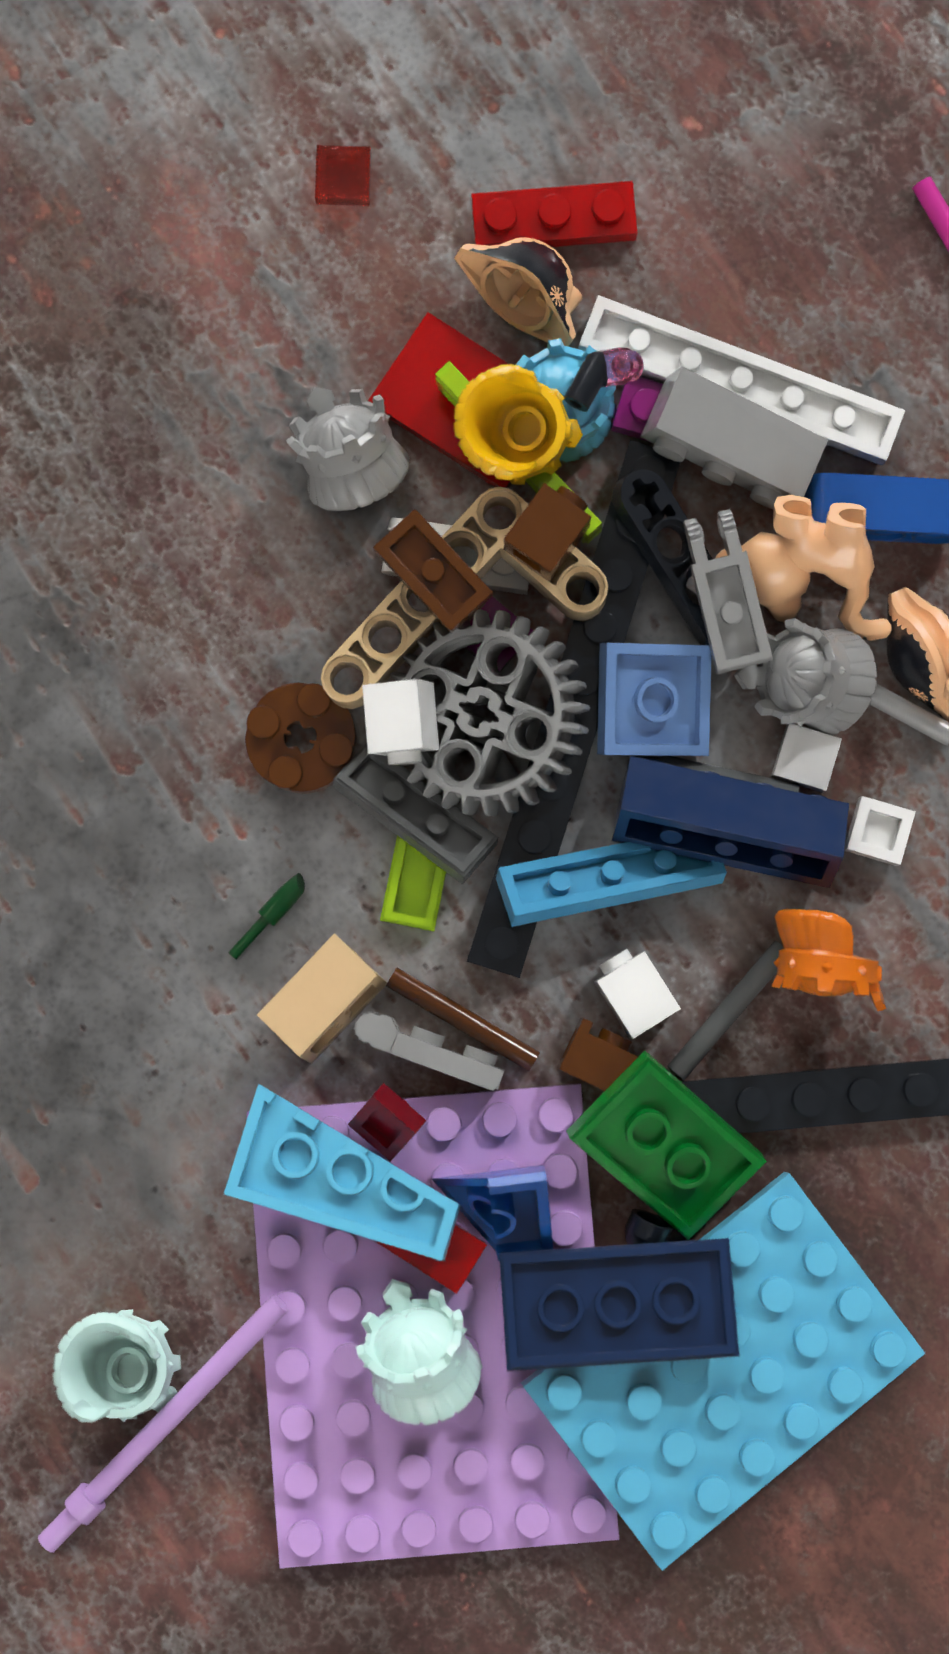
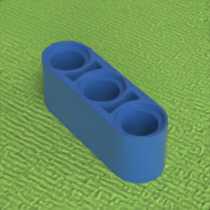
M815 473L804 495L805 498L811 500L812 516L817 522L826 523L830 505L833 503H852L866 508V536L871 541L924 544L949 543L948 479Z

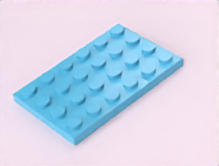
M787 1172L780 1174L699 1239L729 1238L739 1357L538 1369L521 1382V1385L662 1571L925 1354L791 1174Z

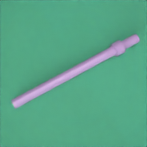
M272 1295L89 1484L81 1483L65 1500L66 1508L38 1536V1541L44 1549L51 1553L55 1552L81 1524L89 1525L106 1506L104 1500L289 1311L286 1304L279 1297Z

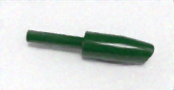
M300 873L282 885L258 911L261 917L228 952L234 959H238L269 923L275 926L305 891V883Z

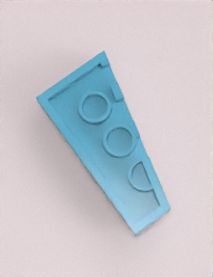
M260 1084L257 1086L224 1191L225 1195L440 1261H445L461 1207L460 1204Z

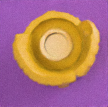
M500 364L498 367L480 373L476 379L471 380L466 385L455 406L454 419L456 421L453 424L455 437L460 439L458 445L464 455L468 457V461L474 467L481 468L482 472L488 475H495L497 479L509 480L514 485H525L526 479L544 472L552 475L562 466L559 458L565 447L575 448L583 434L577 419L568 418L562 403L565 399L564 396L557 389L549 388L539 383L533 371L523 369L518 365Z

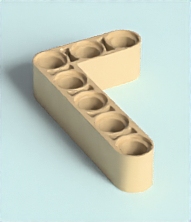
M495 487L485 491L442 536L452 549L459 546H467L475 551L478 558L471 569L480 579L502 558L557 609L572 620L585 621L592 619L600 613L605 605L608 591L606 576L577 547L569 555L551 582L545 580L504 550V537L529 505L509 488ZM499 505L506 506L515 514L514 522L509 527L501 530L493 529L484 521L486 512L492 507ZM575 580H588L597 589L598 596L590 604H576L567 596L566 589L568 585ZM402 581L327 660L322 669L321 682L323 689L333 703L342 708H358L364 705L362 686L354 694L349 695L340 694L335 691L333 685L334 678L339 671L348 667L360 670L364 677L362 685L385 683L390 679V674L396 672L405 662L403 656L408 653L413 654L419 647L417 640L421 637H428L434 631L433 623L439 622L430 611L419 612L411 608L408 603L412 591ZM392 627L402 635L398 648L386 654L374 650L371 646L374 633L380 628Z

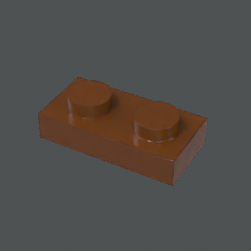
M416 509L408 514L373 547L374 552L451 634L493 596L491 589Z

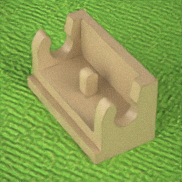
M334 933L264 1006L257 1016L298 1057L312 1064L386 986L387 982Z

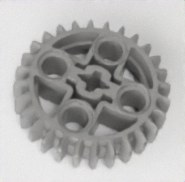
M478 609L474 613L472 626L467 619L452 634L440 622L433 623L437 640L434 642L427 637L418 639L417 643L423 652L419 656L410 653L403 656V660L411 666L408 673L392 672L390 674L395 681L420 679L433 682L435 679L441 678L446 685V696L442 703L436 706L437 722L447 726L439 745V750H437L435 757L432 756L430 751L421 752L422 762L412 763L416 767L406 778L412 784L427 779L428 782L422 793L426 798H431L444 791L441 807L445 809H450L454 805L457 806L462 798V813L464 815L476 814L480 801L483 815L492 817L498 815L499 801H501L505 812L516 813L519 811V795L526 804L536 805L540 802L535 789L536 786L547 792H554L557 790V786L549 775L552 772L562 775L572 773L569 766L562 761L564 754H582V749L571 743L570 739L572 734L580 735L589 732L587 727L574 722V715L589 711L590 706L574 701L573 694L586 689L587 685L582 681L568 680L567 675L579 667L577 662L569 659L558 662L557 659L564 652L566 646L562 642L554 641L545 647L544 645L550 632L542 626L537 627L528 635L531 621L526 617L518 616L510 628V614L498 610L491 625L489 613ZM482 643L477 650L468 676L441 668V663L454 652L470 645ZM513 647L518 656L517 666L512 673L502 676L497 667L498 656L504 649ZM538 667L549 684L553 697L554 713L525 701ZM487 682L508 687V690L505 694L502 691L485 688ZM474 706H488L489 710L495 712V716L499 718V721H484L485 718L478 714ZM540 719L546 726L547 738L543 746L533 750L526 742V730L532 722ZM466 734H468L469 736L486 738L488 740L483 745L480 742L464 739ZM468 750L474 757L475 768L472 775L463 780L458 776L455 764L458 756L463 751ZM504 750L533 761V764L527 770L516 777L503 782L489 784L495 776V771Z

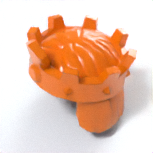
M783 909L776 912L774 918L783 949L779 950V957L773 962L778 969L772 987L780 989L782 985V988L788 990L799 989L808 994L824 997L842 996L854 992L855 996L869 995L878 1012L887 1009L879 984L882 980V967L879 966V961L853 955L852 926L845 918L835 913L820 910Z

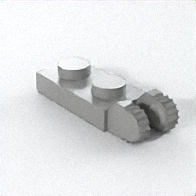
M730 509L717 513L718 531L728 556L708 561L703 529L698 523L697 518L684 520L683 522L693 565H690L716 674L773 660L747 551L742 552L735 520Z
M363 1012L362 1016H357L358 1020L354 1022L355 1027L353 1029L356 1032L354 1035H357L358 1041L362 1040L364 1044L370 1043L371 1047L491 1091L498 1090L505 1070L494 1066L497 1055L467 1044L463 1054L443 1048L442 1044L445 1036L417 1026H413L410 1035L402 1033L393 1017L385 1014L379 1015V1012Z

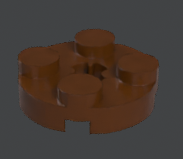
M297 682L277 687L262 697L247 717L245 744L249 759L263 779L282 790L309 794L326 789L333 784L334 777L353 757L357 737L352 716L348 708H342L333 703L320 684ZM301 724L304 729L312 727L315 729L316 740H309L314 745L311 750L301 753L297 746L287 747L286 735H292L288 731L292 726Z

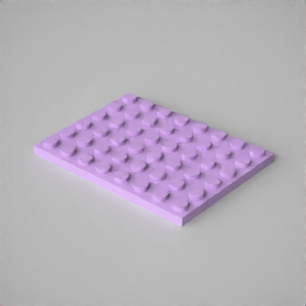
M580 1083L402 1098L427 1121L390 1163L443 1195L445 1194L434 1183L432 1178L543 1165L548 1184L553 1249L595 1247L587 1153L570 1140L566 1132L583 1114ZM367 1101L297 1106L387 1160L348 1125ZM253 1203L260 1306L272 1295H276L286 1304L289 1310L263 1337L279 1568L619 1540L616 1509L521 1385V1382L536 1370L507 1371L500 1261L497 1260V1252L460 1211L456 1224L486 1242L487 1246L456 1294L372 1239ZM392 1279L410 1285L413 1295L410 1299H428L431 1289L443 1292L446 1305L452 1311L460 1309L463 1316V1328H467L464 1334L465 1338L469 1340L481 1358V1377L473 1399L467 1404L466 1408L443 1422L438 1420L437 1424L424 1425L421 1422L419 1425H413L389 1417V1414L383 1412L380 1405L376 1404L372 1394V1373L368 1368L363 1367L365 1363L358 1357L356 1346L364 1344L366 1338V1331L361 1321L367 1312L374 1313L378 1317L390 1307V1305H386L382 1293Z

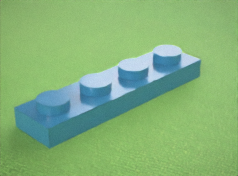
M624 842L499 867L496 881L511 926L514 927L722 884L727 871L724 863L706 862L675 855L667 850L656 851L651 850L649 846Z

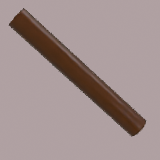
M398 967L386 984V987L527 1071H530L540 1054L539 1051Z

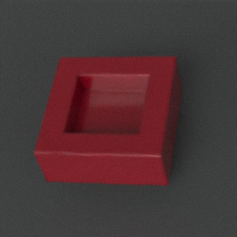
M383 1083L348 1125L391 1162L427 1120Z

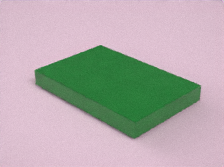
M645 1050L566 1130L570 1140L688 1240L767 1162L757 1148Z

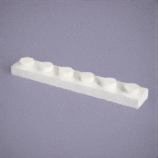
M600 295L596 299L578 347L579 350L585 351L590 345L596 351H603L607 363L663 384L666 377L679 368L684 367L827 439L826 445L881 466L887 461L905 410Z

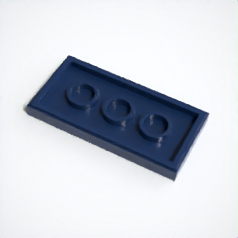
M729 1238L499 1253L507 1371L739 1357Z

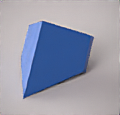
M543 1165L432 1178L434 1183L448 1198L461 1205L459 1211L497 1252L498 1261H500L499 1253L553 1250L548 1184Z

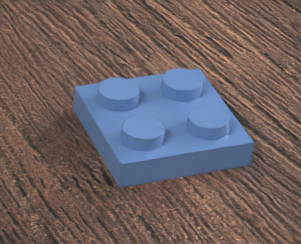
M600 643L597 754L709 756L712 662L710 646Z

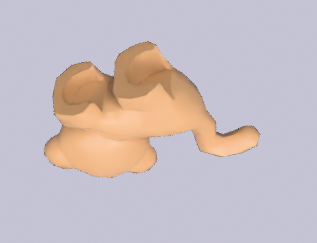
M795 495L777 497L773 511V528L777 534L760 532L741 546L742 552L747 551L760 606L766 607L769 614L778 621L785 622L787 619H793L802 607L801 596L807 591L811 572H817L826 575L838 585L847 588L846 597L838 614V618L846 630L869 641L887 638L892 631V626L887 619L867 620L863 619L860 614L869 598V581L875 568L872 550L866 536V508L852 503H833L830 505L826 523L814 520L810 499ZM721 550L716 555V558L728 556L726 550Z

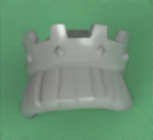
M313 387L306 403L311 411L315 410L317 415L307 423L300 416L294 417L289 424L295 438L291 436L286 442L297 453L296 462L302 464L307 471V490L309 499L314 505L331 511H348L358 507L362 508L372 504L373 501L377 502L388 496V493H392L403 482L409 469L410 457L405 449L392 437V430L388 424L390 416L385 414L384 399L380 394L374 396L373 403L367 401L363 389H352L349 392L350 403L334 406L332 401L335 398L331 390Z
M796 618L785 620L786 629L776 636L767 634L773 660L760 663L758 666L756 664L738 669L734 677L742 689L751 690L757 687L761 700L757 701L754 708L761 716L772 715L781 719V724L798 723L800 728L805 724L812 730L829 735H837L840 731L847 730L863 715L871 702L870 696L875 693L877 664L875 663L873 651L859 635L844 628L822 630L817 626L815 628L808 626Z

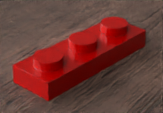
M633 181L471 193L475 245H500L515 238L525 237L537 239L551 247L636 241L637 238Z

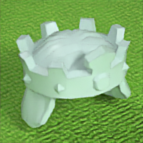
M392 1279L382 1293L386 1305H390V1307L378 1317L374 1313L367 1312L361 1321L366 1331V1338L364 1344L356 1346L357 1354L365 1363L363 1367L368 1368L372 1373V1394L376 1404L380 1405L383 1412L389 1414V1417L407 1424L419 1425L421 1422L424 1425L437 1424L438 1420L443 1422L454 1417L455 1413L462 1411L471 1402L481 1377V1358L469 1340L465 1338L464 1334L467 1328H463V1316L460 1309L452 1311L445 1303L443 1292L431 1289L428 1299H410L413 1296L410 1285Z
M134 1309L120 1310L117 1314L113 1312H98L83 1318L81 1322H76L68 1330L67 1334H64L58 1344L60 1352L54 1356V1372L52 1375L53 1384L57 1387L56 1394L58 1400L62 1402V1408L70 1417L86 1423L95 1422L103 1417L109 1419L120 1418L125 1422L126 1419H137V1415L151 1409L159 1412L173 1398L177 1390L170 1386L173 1372L181 1369L180 1355L172 1354L164 1335L169 1329L161 1320L149 1322L133 1315Z

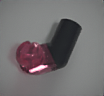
M627 347L605 349L588 354L565 393L564 400L575 409L587 412L600 388L622 385L638 380L644 371L643 358L638 352L632 351Z

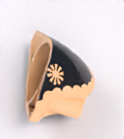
M525 237L515 238L500 245L465 244L459 249L454 259L494 312L506 322L525 333L547 343L548 340L561 338L564 346L569 347L576 337L570 314L582 301V294L573 286L569 266L554 248L537 239Z
M904 587L888 594L887 620L892 626V631L887 637L888 663L894 676L905 689L949 722V614L929 603L909 588Z

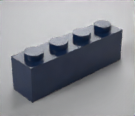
M630 756L621 787L612 841L619 843L631 842L649 846L651 850L671 851L675 855L706 862H720L729 867L830 888L844 858L849 803L831 800L822 795H808L780 789L767 783H753L725 777L711 771H698L674 766L656 759H642Z

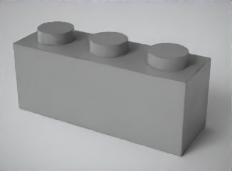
M684 367L679 368L666 377L641 435L642 438L654 443L653 450L659 455L677 462H682L685 458L703 467L702 474L706 478L727 486L735 483L751 491L750 498L753 501L771 509H774L777 497L786 495L804 497L828 442L827 439Z

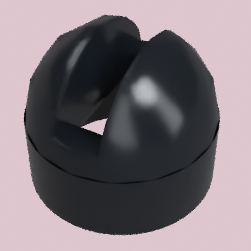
M632 1209L625 1225V1239L627 1245L668 1242L673 1227L663 1218L653 1213Z

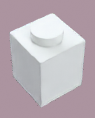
M411 679L362 685L368 754L387 756L388 765L420 763L422 762L421 752L439 750L433 682Z
M625 949L599 965L604 976L594 981L629 1038H636L681 1009L645 951L632 957L628 949Z

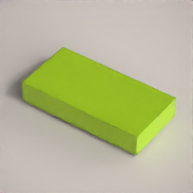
M398 835L380 921L435 932L446 872Z

